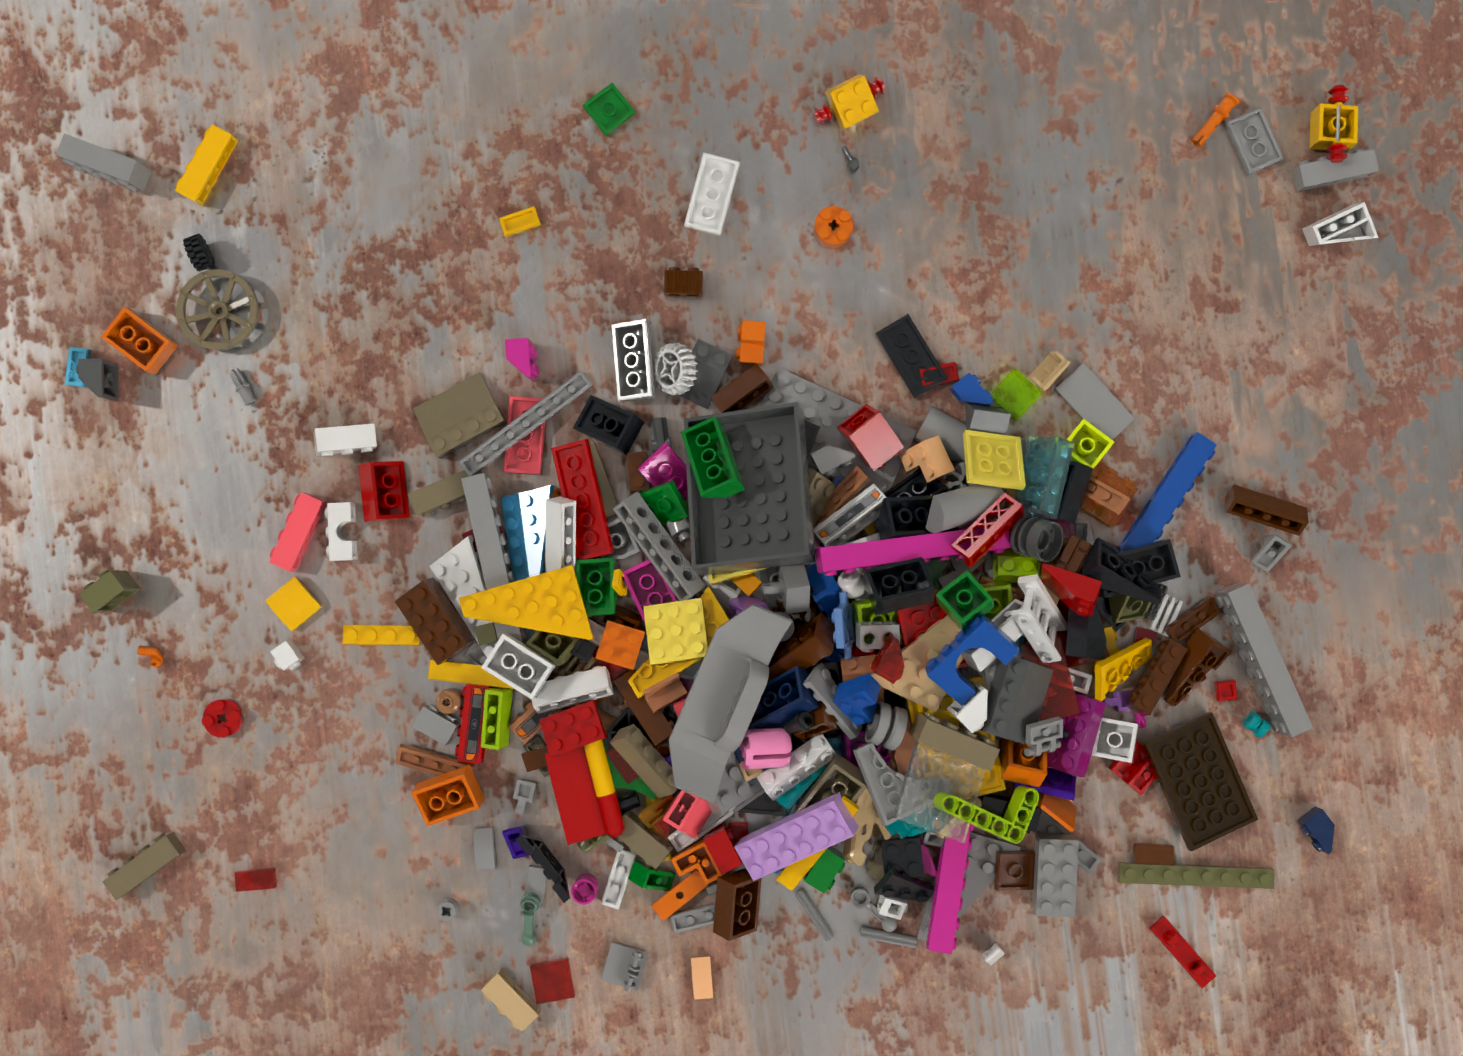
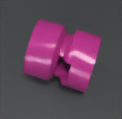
M591 874L580 875L575 880L571 889L573 900L581 905L591 903L599 889L597 879Z

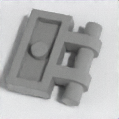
M1057 716L1027 724L1025 743L1030 747L1024 750L1025 756L1036 757L1041 755L1042 752L1047 751L1050 753L1060 748L1061 743L1056 739L1063 737V719Z

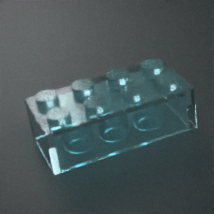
M1029 436L1023 461L1026 486L1023 490L1017 489L1015 500L1023 505L1024 515L1057 519L1074 443L1061 437Z

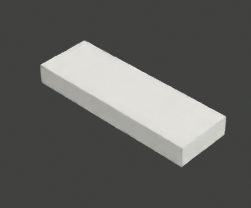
M622 849L621 852L617 851L600 904L619 910L628 877L636 855L626 849Z

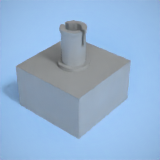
M804 563L779 566V581L762 583L764 596L781 593L786 614L809 611L810 584Z

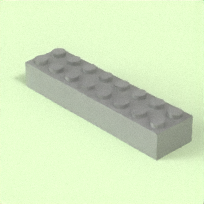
M1235 583L1215 592V601L1218 607L1223 610V619L1231 628V637L1239 646V655L1247 664V673L1254 680L1256 685L1254 689L1257 695L1262 698V707L1265 713L1270 716L1272 729L1279 734L1294 737L1312 729L1313 726L1250 584Z

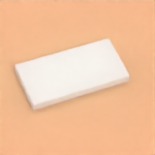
M703 152L684 227L721 236L740 162Z

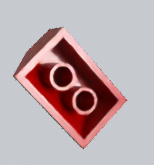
M404 461L368 462L358 465L364 522L410 518Z

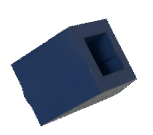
M1315 806L1297 821L1301 825L1299 828L1303 834L1312 839L1313 842L1311 844L1318 852L1322 851L1329 855L1332 852L1335 824L1323 809Z

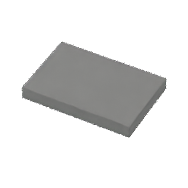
M1261 107L1224 124L1247 176L1284 159Z

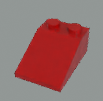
M1043 563L1040 579L1042 583L1072 611H1075L1076 614L1092 617L1102 581Z

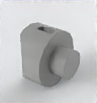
M689 516L682 521L666 523L672 539H679L681 543L690 540Z

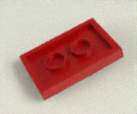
M595 700L539 719L550 757L607 738Z

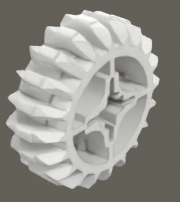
M666 344L660 348V352L656 353L657 358L653 359L655 362V366H653L655 369L654 376H656L655 382L658 383V388L662 389L665 393L670 395L685 394V392L690 391L691 386H694L693 380L697 379L695 373L698 370H696L695 366L698 363L694 361L696 356L684 344Z

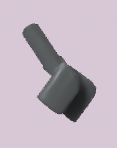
M844 146L842 150L850 161L847 167L854 173L859 168V161Z

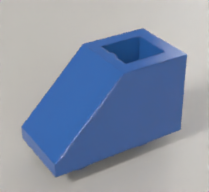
M970 372L949 389L960 404L972 403L990 406L994 403L991 393L987 389L984 390L980 386L979 378Z

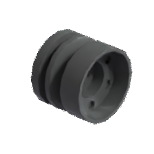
M1024 515L1016 521L1012 528L1010 536L1011 548L1019 555L1031 557L1042 562H1051L1057 557L1062 548L1063 529L1060 524L1054 521Z

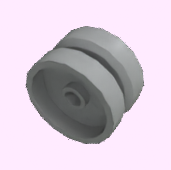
M877 701L873 721L866 723L865 741L876 746L881 743L883 748L894 751L899 747L906 731L907 710L898 706L891 708L888 703Z

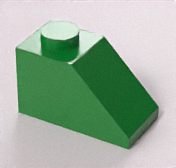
M634 861L628 879L641 888L669 891L676 873L662 867L657 869L651 868L645 862Z

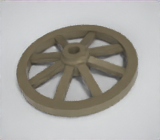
M214 269L197 274L185 284L177 300L176 314L180 328L193 343L210 350H227L238 346L251 335L257 324L259 305L254 290L242 277L230 271ZM222 277L229 279L221 301L211 278ZM203 281H205L212 297V303L191 294L193 289ZM237 282L244 289L247 297L227 305ZM190 299L208 308V312L186 317L187 300ZM250 304L248 321L231 314L232 310ZM212 317L200 338L194 334L188 323ZM226 319L244 326V329L232 339ZM220 321L224 342H207L206 340Z

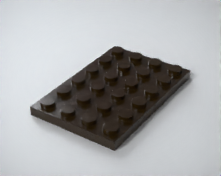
M1208 712L1143 742V746L1188 851H1194L1258 820L1213 712Z

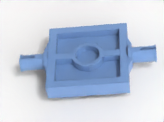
M842 591L839 592L840 604L832 612V622L835 623L833 640L836 643L837 649L843 648L844 659H852L851 647L852 643L855 642L853 605L848 603L847 592Z

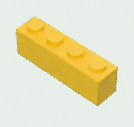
M211 124L210 128L204 133L203 141L196 147L193 159L186 165L184 175L177 181L175 191L202 206L238 140L232 134Z

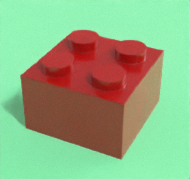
M725 822L706 833L703 839L721 875L742 865V860L734 848L736 845L733 841L735 840V834L731 826L727 827Z

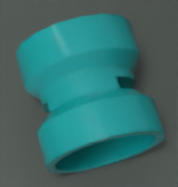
M1253 711L1246 716L1242 726L1247 730H1251L1257 738H1261L1269 731L1271 724L1267 720H1262L1260 715Z

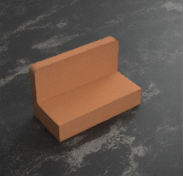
M678 672L643 691L644 699L653 714L688 695L680 681Z

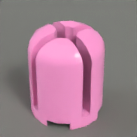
M781 727L747 729L744 739L739 746V749L742 750V757L745 760L741 761L744 770L783 768L788 765L792 756L791 738L785 729Z

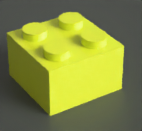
M1083 418L1056 454L1063 459L1076 461L1094 469L1114 444V441Z

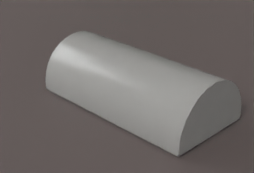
M643 319L613 324L612 336L618 401H642L655 398L649 320Z
M930 406L913 440L920 443L939 435L950 460L957 464L965 462L963 433L966 430V424Z
M975 484L934 495L926 529L932 533H938L975 522L1003 494L1002 488ZM1005 501L1000 505V510L1004 509Z

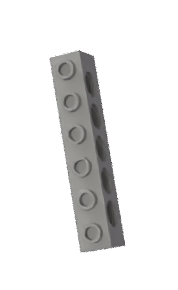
M638 491L613 508L679 601L688 600L706 586Z

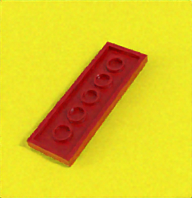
M584 439L551 448L562 497L576 501V559L584 560L614 553L589 440Z

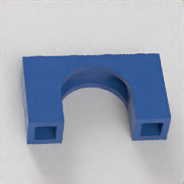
M983 613L971 620L969 626L964 631L958 632L955 640L950 644H946L941 649L940 654L936 658L930 659L925 667L927 676L961 706L976 693L974 684L956 668L957 659L964 651L976 647L984 648L1005 665L1020 652L1017 643Z

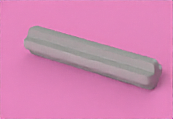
M804 889L795 893L797 899L824 940L829 941L834 937L833 932Z
M864 926L861 928L860 936L865 939L916 948L917 938L915 936L886 932Z

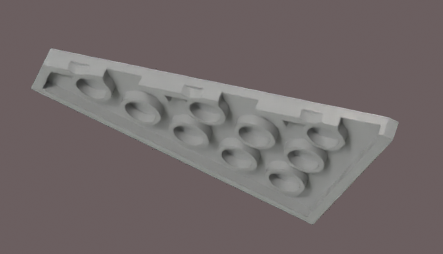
M970 831L969 839H972L970 851H967L966 858L969 859L968 869L964 871L963 878H966L965 889L961 891L960 898H963L962 909L958 911L957 918H960L995 879L996 851L1020 850L1021 846ZM938 857V861H937L936 868H935V869H936V872H937V868H938L939 857ZM933 876L931 885L935 888L936 877ZM933 895L925 903L916 935L918 939L925 941L927 940Z

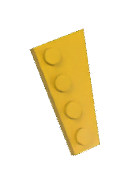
M1144 638L1095 664L1096 700H1104L1106 698L1105 694L1108 691L1113 692L1120 680L1125 681L1129 678L1132 670H1138L1151 658L1152 640Z

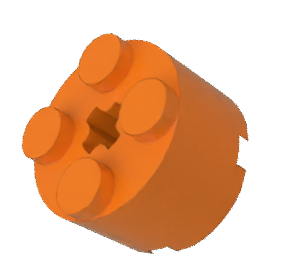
M838 206L823 208L817 215L814 223L813 233L816 240L824 248H840L851 236L853 230L852 217L847 210ZM831 225H835V231L831 230Z

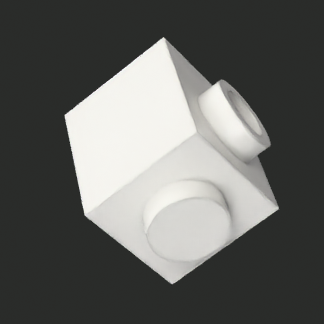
M286 640L270 651L275 658L274 663L283 671L288 669L293 671L301 665L300 661L305 659L293 640Z

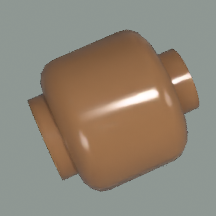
M453 688L442 690L436 697L435 704L437 709L443 714L456 712L462 706V695Z

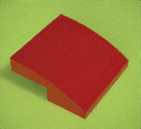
M1137 741L1135 743L1132 763L1115 760L1109 767L1113 773L1139 795H1142L1157 778L1145 748Z

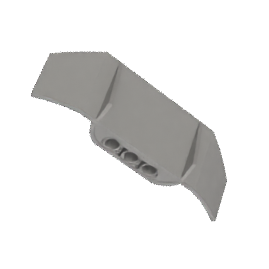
M752 604L716 629L669 738L675 788L713 804L715 803L726 763L730 754L737 750L744 739L768 682V665L779 642L791 625V619Z

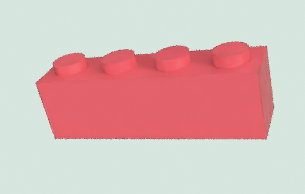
M304 492L297 495L294 500L295 507L286 518L287 524L278 535L279 542L270 553L271 559L269 563L289 572H296L328 502Z

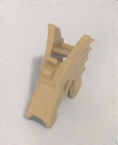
M868 787L854 802L859 806V810L853 816L859 828L853 837L844 841L843 857L847 863H854L857 866H862L865 862L866 854L862 852L865 841L870 839L872 833L875 838L882 833L885 840L892 836L881 823Z

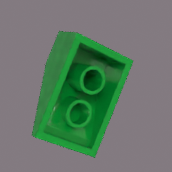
M614 557L576 560V577L588 617L615 615L618 593L612 587L614 570L619 569V563Z

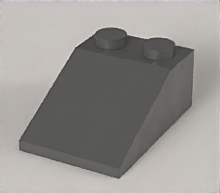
M698 339L692 350V354L696 356L694 361L698 363L695 366L696 370H698L695 373L697 379L693 380L694 386L690 387V391L679 396L709 409L712 402L710 397L717 392L733 359V355Z

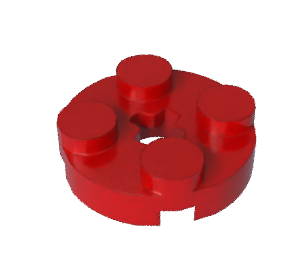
M231 699L215 700L204 710L202 725L215 737H228L238 732L243 724L242 709L237 702ZM225 713L227 722H220L219 715Z

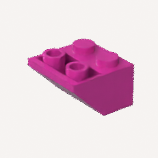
M529 338L505 339L506 359L532 382H536V376H539V368L535 363V357H538L537 346H534V343Z

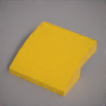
M296 576L292 577L265 600L273 612L291 631L322 606Z

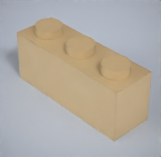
M501 968L481 989L483 996L488 1001H492L496 1005L498 1012L501 1015H506L510 1019V1024L521 1032L539 1016L541 1009Z

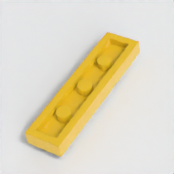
M343 625V644L421 645V640L411 626Z

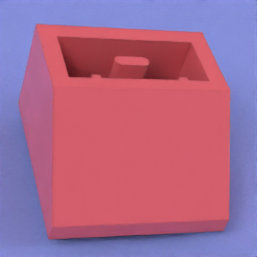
M679 790L662 819L679 831L696 839L712 811L706 800Z

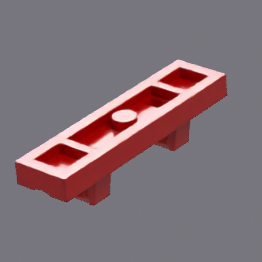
M1162 916L1149 927L1153 934L1202 989L1216 977V974L1165 916ZM1198 961V964L1194 968H1190Z

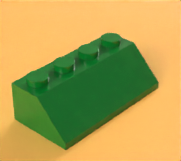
M716 416L681 431L702 498H727L745 490L725 428Z

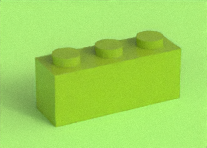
M492 687L485 690L481 737L482 748L500 750L509 746L513 689Z

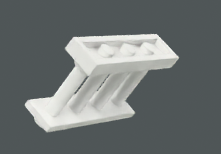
M1037 574L1019 577L1018 585L1025 594L1022 609L1011 611V615L1042 663L1061 661L1062 658L1056 650L1054 643L1056 632L1067 630V622Z

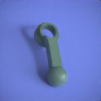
M534 893L524 894L520 902L524 915V933L521 936V941L526 946H532L537 940L534 932V912L539 909L541 900ZM526 902H531V903H533L535 906L530 907V906H527L525 903H526Z

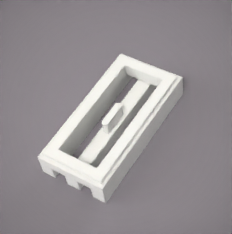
M1164 594L1163 602L1159 611H1156L1157 616L1155 620H1152L1149 629L1168 637L1165 630L1163 631L1174 603L1176 605L1167 626L1176 620L1183 601ZM1167 600H1169V605L1164 613L1159 628H1156V625L1163 612Z

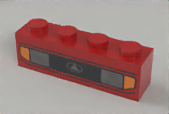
M467 683L466 687H463L462 698H464V706H461L459 714L462 718V724L458 726L457 731L460 741L455 748V756H458L457 761L481 764L484 761L485 748L481 747L485 690L492 688V686Z

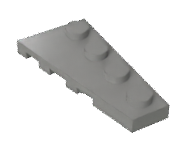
M823 663L816 665L803 685L807 689L811 688L814 691V698L817 701L821 700L825 704V711L829 715L836 717L837 725L849 739L856 738L863 728L862 725L856 726L833 703L838 685L835 684L829 670L825 668Z

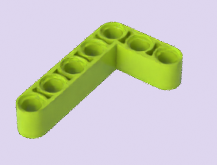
M1023 785L1018 786L1012 795L1003 818L945 792L937 793L933 802L937 809L999 838L1017 844L1025 836L1039 801V793L1033 788ZM948 799L947 805L944 806L945 800Z

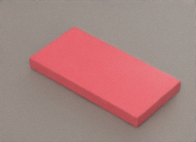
M509 396L507 425L543 398ZM546 421L504 452L503 472L542 475Z

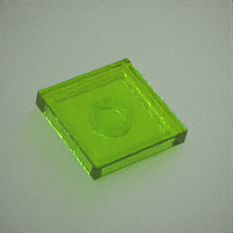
M1014 367L991 392V395L993 396L992 400L999 407L1004 408L1011 414L1010 417L1018 421L1042 395V392Z

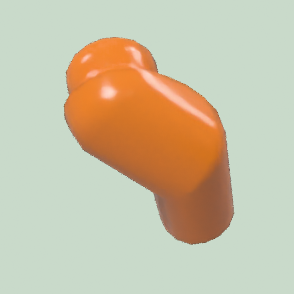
M142 645L138 647V655L149 656L153 667H160L163 664L164 657L158 648Z

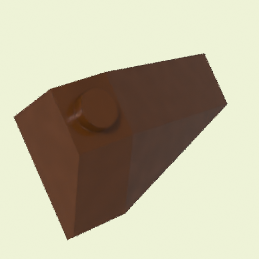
M1198 629L1190 636V640L1185 646L1188 650L1177 667L1164 698L1165 702L1173 706L1178 705L1193 691L1194 684L1200 681L1203 682L1206 679L1205 675L1212 668L1214 670L1219 668L1232 652L1201 629Z

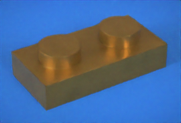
M672 795L662 798L657 797L638 815L639 819L650 829L664 816L674 797Z

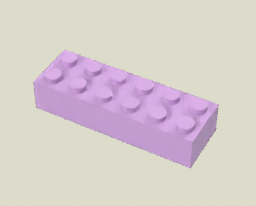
M839 792L742 837L734 848L751 878L755 881L853 837L859 826L842 801V796Z

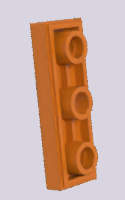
M695 869L651 904V907L664 921L709 884L705 885L698 869ZM677 892H682L684 895L679 897Z

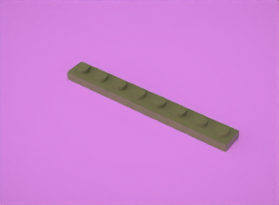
M1118 862L1117 881L1119 883L1274 889V869Z

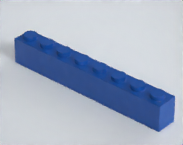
M1199 432L1190 435L1117 547L1119 551L1152 543L1162 536L1163 527L1173 519L1174 515L1172 513L1184 502L1183 496L1193 488L1195 484L1193 481L1196 476H1200L1204 471L1206 461L1214 456L1216 452L1214 449L1217 444Z

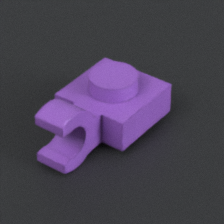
M1133 690L1113 692L1114 698H1105L1102 702H1106L1105 707L1115 706V711L1132 710L1126 704Z

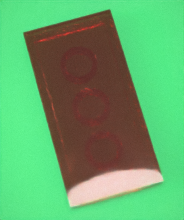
M1060 636L1055 638L1054 646L1062 658L1061 661L1042 663L1030 643L1021 645L1024 660L1053 670L1040 713V721L1057 716L1062 718L1080 713Z

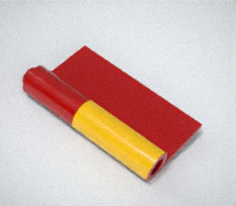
M603 740L554 757H550L549 752L544 753L567 845L603 834L611 835L612 838L621 836L625 826Z

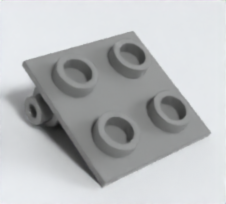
M612 942L601 980L625 987L624 990L632 992V989L638 991L648 952Z

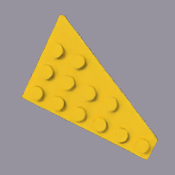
M573 565L459 598L463 616L467 618L587 640L594 639Z

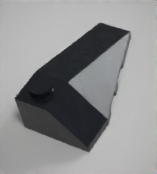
M1098 537L1082 565V575L1102 581L1100 588L1154 604H1160L1161 588L1143 572L1139 574L1133 568V563L1129 559L1125 561L1120 557L1117 548Z
M1097 603L1092 617L1080 616L1068 607L1065 656L1105 659L1106 636Z

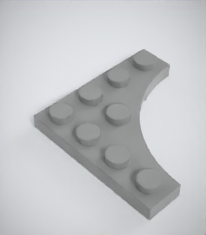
M868 743L853 750L883 826H887L933 803L935 795L939 792L952 794L945 775L922 780L912 779L889 768L873 743Z

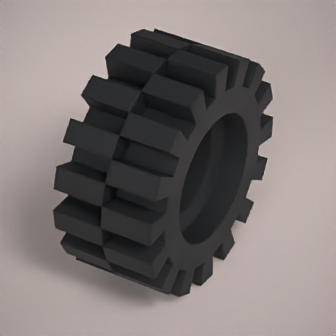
M196 234L183 240L187 256L197 271L200 272L214 266L212 252L209 250V246L202 235Z

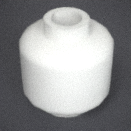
M857 570L854 573L844 574L843 571L838 577L837 584L841 592H847V598H858L865 591L864 579Z

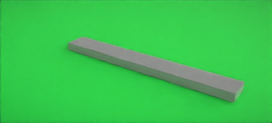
M579 371L458 461V464L468 476L475 475L593 385L584 373Z

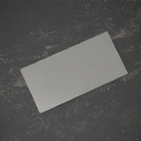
M1084 363L1054 389L1082 420L1084 418L1112 440L1135 420Z

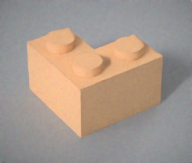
M939 435L924 440L898 454L906 472L920 467L927 483L955 471Z

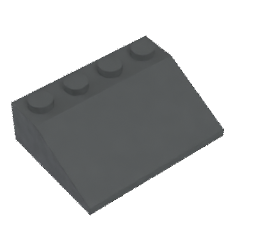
M1013 657L1006 665L998 660L987 698V720L980 730L1028 745L1025 743L1026 725L1038 722L1053 670L1017 657Z

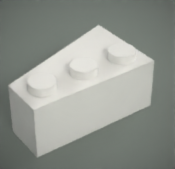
M1365 202L1348 206L1302 228L1309 246L1379 238Z
M374 424L314 429L316 456L326 457L337 453L348 455L353 454V451L369 453L373 452V449L377 447Z

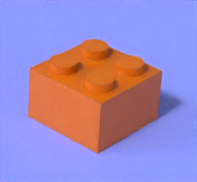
M607 620L595 659L633 670L645 632Z

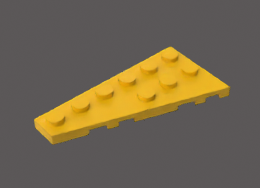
M708 586L700 598L703 601L709 647L716 629L726 623L729 618ZM648 658L628 682L636 696L641 698L644 696L643 691L677 672L680 674L703 658L650 665V659Z

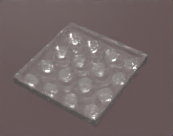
M915 741L893 818L960 843H965L970 824L937 809L934 806L933 800L937 793L945 792L976 805L985 769ZM948 799L945 800L944 806L947 805Z

